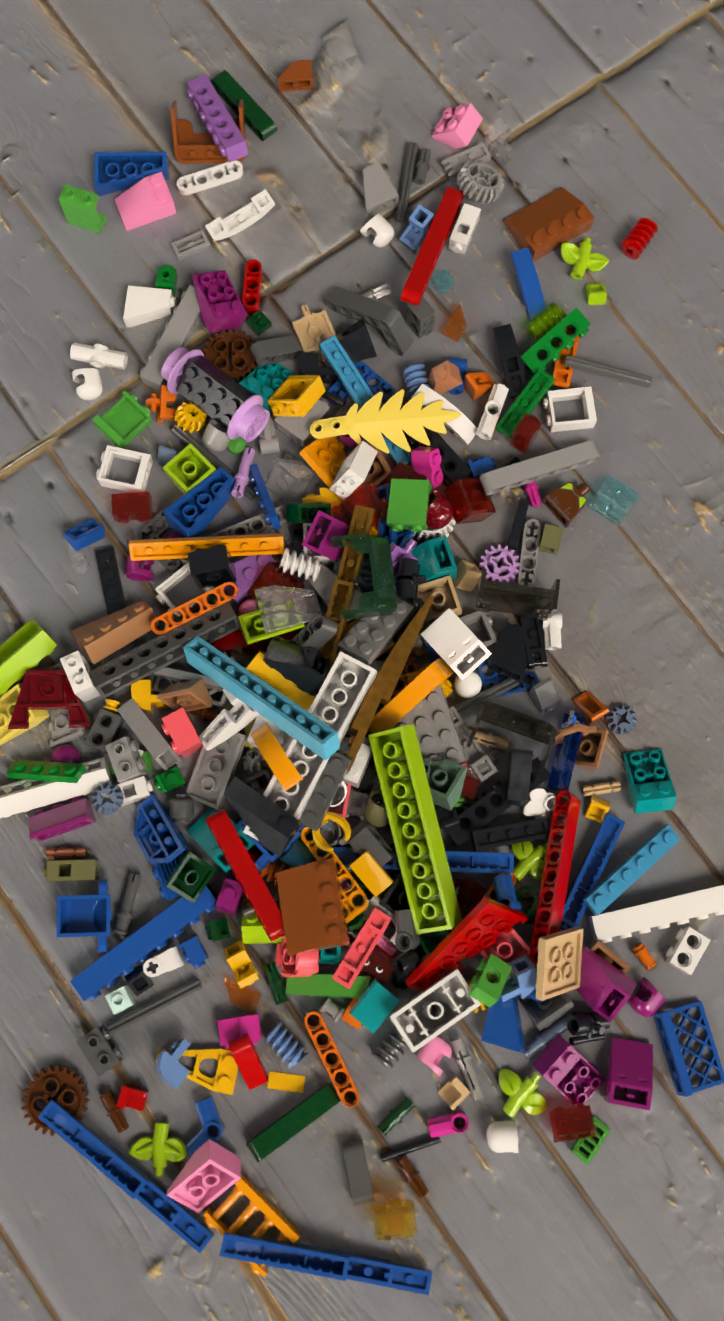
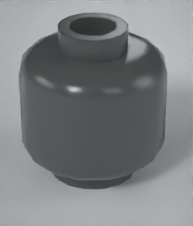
M187 793L176 794L175 798L169 800V817L174 819V822H189L190 818L194 817V799L188 797Z

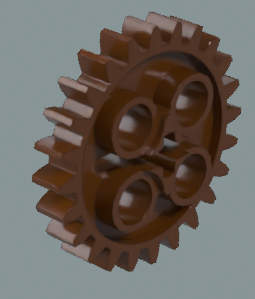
M229 328L228 333H225L222 329L221 335L215 332V338L209 337L210 343H204L205 348L202 349L204 358L217 368H219V365L225 364V367L219 369L237 383L245 379L258 366L250 350L251 345L256 343V341H252L251 335L246 337L245 331L239 334L238 329H236L232 333L231 328ZM229 343H232V372H230ZM238 347H243L242 350H236ZM219 348H225L223 351H218ZM240 363L244 364L242 367H237Z
M58 1064L54 1070L52 1065L47 1067V1072L45 1069H40V1076L35 1073L32 1075L34 1081H27L30 1088L23 1089L27 1096L21 1098V1101L26 1102L27 1105L23 1106L21 1110H28L24 1118L31 1117L29 1125L36 1123L35 1131L42 1127L43 1135L48 1130H50L51 1136L55 1135L56 1132L38 1118L44 1109L38 1107L37 1100L42 1098L45 1101L46 1107L52 1099L54 1100L52 1097L59 1094L64 1083L67 1086L57 1098L58 1104L81 1120L85 1117L81 1111L85 1112L88 1110L84 1103H88L90 1099L85 1098L84 1095L90 1091L83 1090L87 1082L80 1083L82 1075L75 1077V1069L69 1073V1066H65L61 1070V1066ZM50 1080L57 1082L56 1090L49 1088ZM67 1091L73 1092V1102L66 1099Z

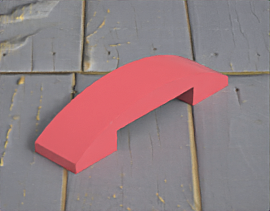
M374 908L333 975V980L350 989L392 920L391 917Z

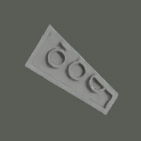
M60 662L46 670H64ZM68 709L48 710L51 716V723H49V731H51L52 736L50 748H56L85 735V728H69Z

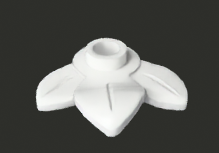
M534 788L529 792L531 800L527 801L524 805L523 814L535 816V819L545 817L548 819L550 811L554 809L556 795L552 792H546L542 788Z

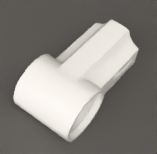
M542 612L541 628L544 633L545 650L561 649L562 613Z

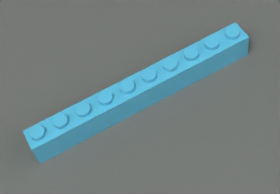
M199 636L183 647L187 663L324 760H327L340 748L337 731Z

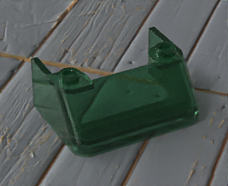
M368 534L331 537V548L352 546L353 550L359 554L369 553L374 591L365 592L361 595L359 599L360 609L340 611V620L393 614L397 609L398 603L389 541L383 537Z

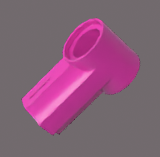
M462 1111L427 1119L431 1138L452 1133H463L469 1127L468 1117ZM456 1117H463L465 1119V1124L462 1127L454 1125Z

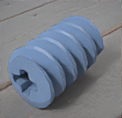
M413 364L404 369L403 375L407 384L406 389L409 400H411L421 384L430 388L426 384L428 378H425L427 372L423 371L425 369L424 364Z
M280 1022L267 1035L265 1044L273 1042L270 1049L278 1048L276 1056L283 1054L281 1062L289 1060L287 1065L289 1069L295 1067L309 1052L302 1054L304 1046L297 1048L296 1046L299 1041L291 1042L293 1034L285 1035L288 1028L280 1029L282 1024Z

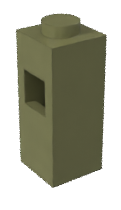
M99 860L47 861V865L44 866V877L49 882L99 881Z

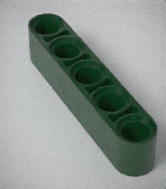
M223 70L210 80L217 94L238 116L240 100H244L245 124L261 141L266 140L277 131L274 121L226 70Z
M327 1083L248 1141L246 1145L256 1161L259 1162L333 1108L341 1100L330 1083Z

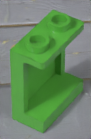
M66 184L58 200L67 222L101 234L107 217L97 212L96 205L99 196Z
M125 390L122 392L123 397L102 417L96 415L92 419L95 427L118 448H124L152 422L151 411L145 405L141 406L134 394H128Z
M391 479L387 525L390 529L397 532L408 529L417 533L427 530L429 494L432 493V485L429 480Z

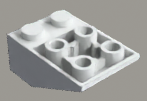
M450 608L420 633L462 680L492 654Z

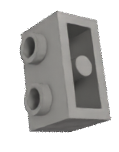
M125 736L105 746L118 782L123 783L147 774L145 770L146 763L139 754V744L134 738Z

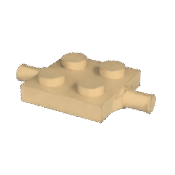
M305 304V307L302 305L301 309L304 316L292 322L295 334L304 353L320 352L325 362L326 357L320 350L319 344L334 335L336 336V333L326 310L319 313H311L307 304Z

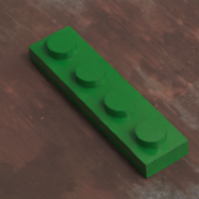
M539 368L497 424L496 430L512 439L513 434L517 432L555 382V378Z
M16 759L7 771V774L12 779L77 783L86 769L84 764Z

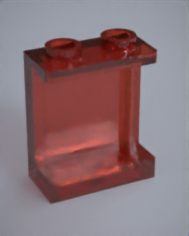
M365 481L362 487L341 504L335 505L330 511L336 519L350 525L355 505L375 509L371 528H373L387 516L389 502L385 498H380L377 494L379 490L373 482L370 484Z

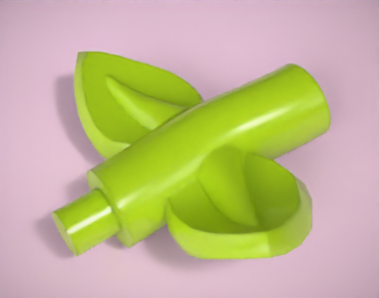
M588 237L584 238L579 248L569 242H564L561 245L563 260L570 265H574L571 277L575 280H581L586 269L591 272H597L603 269L609 262L606 256L599 253H591V239Z
M530 841L511 845L512 853L519 859V862L513 868V873L518 881L529 871L534 880L542 882L548 842L543 846H537L535 849Z
M501 1069L499 1072V1085L502 1092L509 1096L502 1110L511 1118H514L521 1106L530 1115L543 1113L547 1109L546 1101L539 1092L534 1091L539 1086L537 1082L541 1076L534 1072L531 1077L527 1076L522 1081L517 1073L508 1069Z
M155 1122L153 1137H140L129 1150V1154L136 1159L149 1160L152 1158L155 1176H163L164 1168L167 1167V1160L178 1162L187 1155L186 1146L178 1137L168 1138L169 1122Z

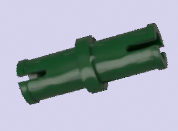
M276 962L264 965L263 968L269 981L268 987H271L275 1004L278 1005L288 1001L282 985L284 982L283 979H280Z
M405 1097L377 1125L378 1129L386 1136L398 1123L401 1124L403 1122L402 1119L415 1108L414 1104Z

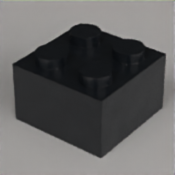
M214 545L212 548L195 549L193 552L188 553L190 574L200 589L220 585L227 581H237L234 560L226 545Z

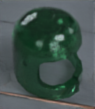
M522 886L515 891L516 900L520 904L524 901L532 903L527 906L531 908L528 912L527 909L524 910L529 919L524 923L534 924L539 900L538 894L534 891L533 887ZM524 891H529L534 894V897L523 898L521 894Z

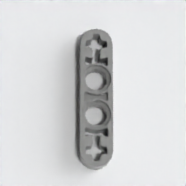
M536 519L527 520L523 527L519 559L520 566L517 576V586L523 591L530 590L535 583L541 524ZM531 524L536 528L533 532V537H529L530 528H527ZM533 542L535 549L527 550L525 543ZM526 559L531 560L533 567H524L523 561ZM525 573H529L528 581L531 582L527 586L522 582L525 578Z

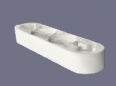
M235 160L183 176L177 180L178 191L182 195H190L237 180L243 176L242 164ZM217 172L223 173V176L221 178H215L214 174ZM199 178H205V183L200 184L197 182Z

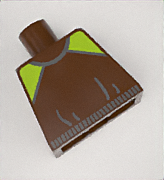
M568 482L547 494L542 503L567 528L586 505L588 500L584 495L590 490L583 482L578 487H575L572 482Z

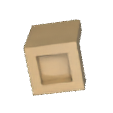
M461 559L457 565V578L453 579L452 582L456 588L471 592L483 574L475 563Z
M456 1075L438 1091V1094L452 1110L471 1093Z

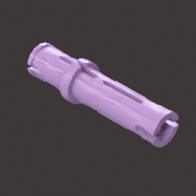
M249 447L244 449L238 474L234 477L235 484L231 492L234 497H236L238 491V498H242L244 495L245 486L249 482L250 465H252L256 453L253 448H251L250 453H248Z

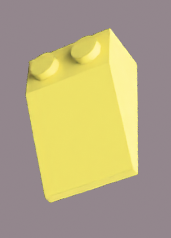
M17 684L0 697V746L32 729L50 716L47 710H28V729H8L22 684Z

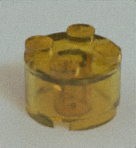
M393 1198L388 1200V1204L375 1203L372 1205L374 1229L377 1239L391 1240V1237L398 1236V1239H403L416 1234L417 1223L414 1200L401 1202L400 1198Z

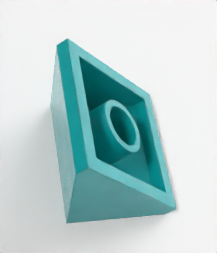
M374 980L349 1013L374 1034L400 1000Z

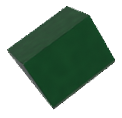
M187 851L165 883V886L195 903L217 869L192 852Z

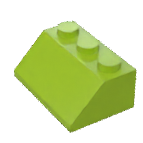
M294 599L238 616L242 634L247 645L305 627Z

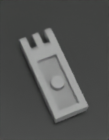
M483 142L444 159L441 164L445 167V171L449 172V178L458 175L461 167L467 161L475 160L478 162L480 160L482 163L491 161L492 156Z

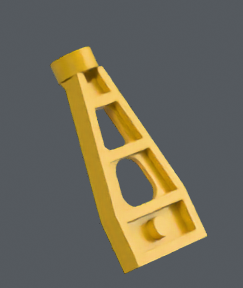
M159 1048V1049H158V1052H157V1056H158V1054H159L160 1051L165 1050V1051L168 1052V1053H170V1051H169V1050H166V1049ZM187 1049L182 1056L196 1058L194 1070L190 1071L186 1078L212 1091L233 1095L239 1068L229 1049ZM214 1058L218 1061V1068L215 1077L209 1078L200 1072L199 1066L203 1059Z

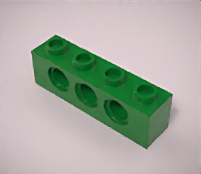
M576 307L520 356L522 364L532 376L536 374L539 368L545 371L547 369L546 365L550 361L554 363L561 357L560 353L564 349L568 351L574 346L575 339L578 337L583 338L589 332L590 322ZM571 327L574 329L575 334L567 335L565 329ZM554 339L559 340L561 346L555 348L551 345V341ZM544 352L547 358L540 360L537 357V353Z

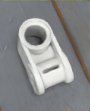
M177 946L148 959L144 963L143 970L147 976L155 977L183 966L184 962ZM151 962H153V964H158V968H156V973H154V971H149L148 969L149 967H151Z

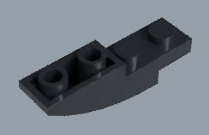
M511 324L494 327L493 333L506 385L509 389V397L519 396L526 387V381Z

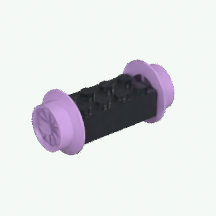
M180 347L174 350L164 362L161 375L168 381V391L171 394L180 393L226 428L227 436L231 440L241 437L246 442H251L266 427L270 413L263 407L262 396L250 393L204 358L201 350L193 349L188 351L186 348Z

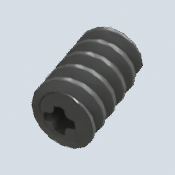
M394 1026L392 1028L395 1034L387 1033L389 1041L381 1040L384 1047L376 1046L379 1053L371 1052L381 1064L390 1068L394 1067L391 1060L399 1061L397 1054L402 1056L405 1054L402 1047L409 1049Z

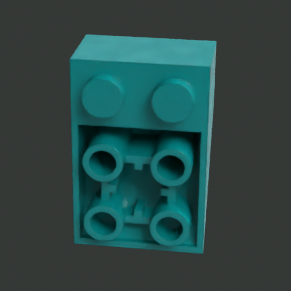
M279 363L258 366L239 384L253 395L262 396L263 407L269 413H272L268 399L290 375L296 374Z
M446 536L428 540L411 550L412 555L418 559V564H420L419 575L426 576L425 583L449 575L452 580L457 578V566Z
M662 748L623 753L629 795L634 813L673 810L677 796Z
M211 807L187 833L226 873H229L231 868L205 821V818L220 811ZM230 819L248 852L255 844Z

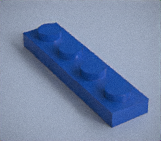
M257 463L250 465L252 473L249 474L252 485H257L254 487L257 498H262L259 500L262 511H267L264 513L268 524H272L274 530L279 529L281 525Z

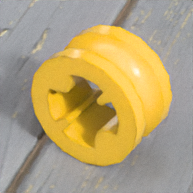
M105 699L106 705L103 706V709L119 713L117 709L122 703Z

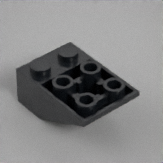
M276 640L269 642L263 657V661L268 667L274 668L285 679L292 681L300 690L310 695L326 679L331 662L330 659L314 648Z

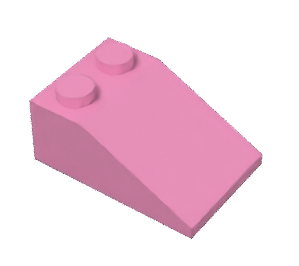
M162 172L143 178L114 199L126 231L176 214L174 201Z
M209 1139L193 1153L168 1189L167 1196L199 1213L241 1178L240 1157Z

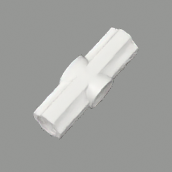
M73 343L71 345L70 358L73 360L88 362L97 368L108 366L124 370L127 367L128 354L125 352L110 350L101 344L90 346Z
M493 385L476 431V435L481 439L491 440L509 391L505 385ZM488 410H494L496 414H491Z

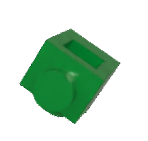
M168 264L158 267L155 287L170 289L172 294L175 295L178 279L176 268Z

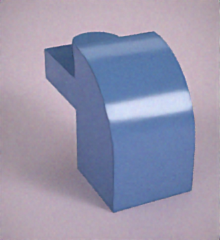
M419 204L409 217L410 225L399 238L400 241L412 250H415L422 239L426 237L434 219V214Z
M526 955L508 963L512 966V969L499 997L503 1002L517 995L524 999L535 988L537 982L536 967Z
M186 1039L175 1040L168 1049L170 1053L163 1050L157 1056V1073L161 1080L172 1089H177L190 1073L188 1069L178 1062L190 1046Z

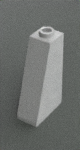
M321 564L316 581L312 582L311 575L308 580L328 606L337 575ZM357 589L347 624L361 618L374 604L371 599L360 593Z
M133 698L125 701L117 709L149 753L165 771L172 769L182 761Z

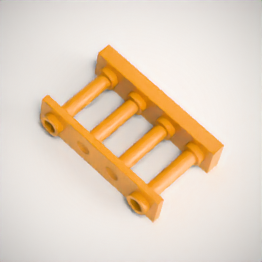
M242 1173L241 1178L234 1183L235 1186L232 1193L214 1213L208 1208L203 1215L207 1225L212 1229L215 1227L224 1236V1232L235 1234L255 1211L260 1210L265 1215V1220L251 1236L261 1237L270 1226L273 1227L275 1225L280 1230V1235L276 1240L286 1242L290 1240L294 1244L300 1238V1232ZM245 1194L250 1199L249 1206L228 1228L220 1218L240 1195L243 1196ZM249 1262L251 1270L256 1275L261 1274L263 1277L267 1275L268 1268L265 1265Z

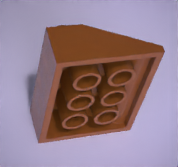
M560 187L503 220V223L522 249L529 248L534 262L560 247L562 243L569 242L590 230L594 216L582 201L563 187Z
M334 858L311 862L276 873L288 956L350 944L337 863Z

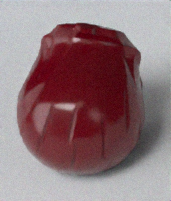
M436 489L429 494L426 520L428 528L435 530L448 525L453 517V507L450 501Z

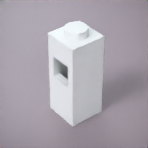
M464 203L449 239L448 249L455 253H466L480 218V208Z
M145 776L117 784L124 796L122 806L146 799L152 795L151 791H154L151 780H147ZM111 793L109 795L101 794L104 798L103 804L106 802L114 803L110 798Z

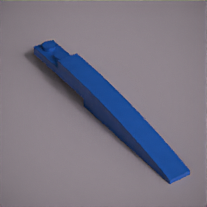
M609 813L606 814L566 895L560 931L579 925L587 907L582 899L596 888L624 827V821ZM536 988L527 996L536 1002H542L536 999Z
M333 847L334 853L343 865L355 861L360 856L356 855L351 847ZM321 849L318 852L319 857H324L327 854L326 851ZM445 850L450 872L513 873L514 853ZM313 855V862H316L317 859ZM394 856L382 868L401 870L398 856Z
M53 1099L38 1116L40 1120L132 1199L136 1198L196 1251L202 1252L214 1236V1233L182 1206L183 1204L167 1196V1190Z
M225 1232L219 1255L343 1281L349 1279L429 1295L432 1270L392 1263L387 1259Z

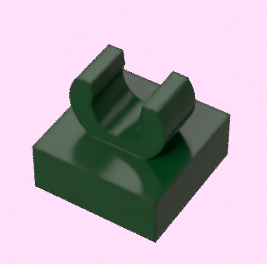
M261 310L255 312L246 320L247 325L257 336H260L272 326V322Z
M226 917L208 922L209 925L205 926V929H210L211 936L207 937L208 940H213L214 942L231 937Z

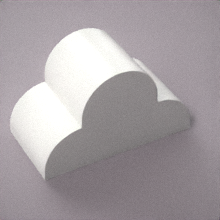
M458 969L450 972L425 990L415 994L389 1016L412 1053L481 1005L478 1000L468 995L471 989Z

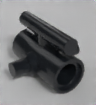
M402 558L400 560L399 574L389 576V583L398 585L396 598L409 600L411 603L417 598L419 583L426 582V576L419 575L420 564H418V560Z
M575 1011L567 1019L568 1031L574 1035V1037L569 1038L570 1045L605 1039V1030L609 1029L611 1022L595 1011L589 1013Z

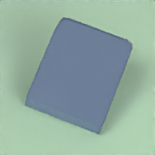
M162 445L159 446L158 464L165 466L178 454L177 451Z

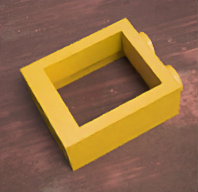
M290 375L268 399V403L274 416L304 417L326 390L320 375Z

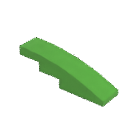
M332 974L289 977L286 981V994L308 995L310 997L361 998L371 985V977L357 976L350 989L333 980Z

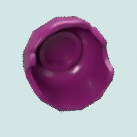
M72 745L58 746L53 750L50 757V762L80 764L81 760L79 751Z

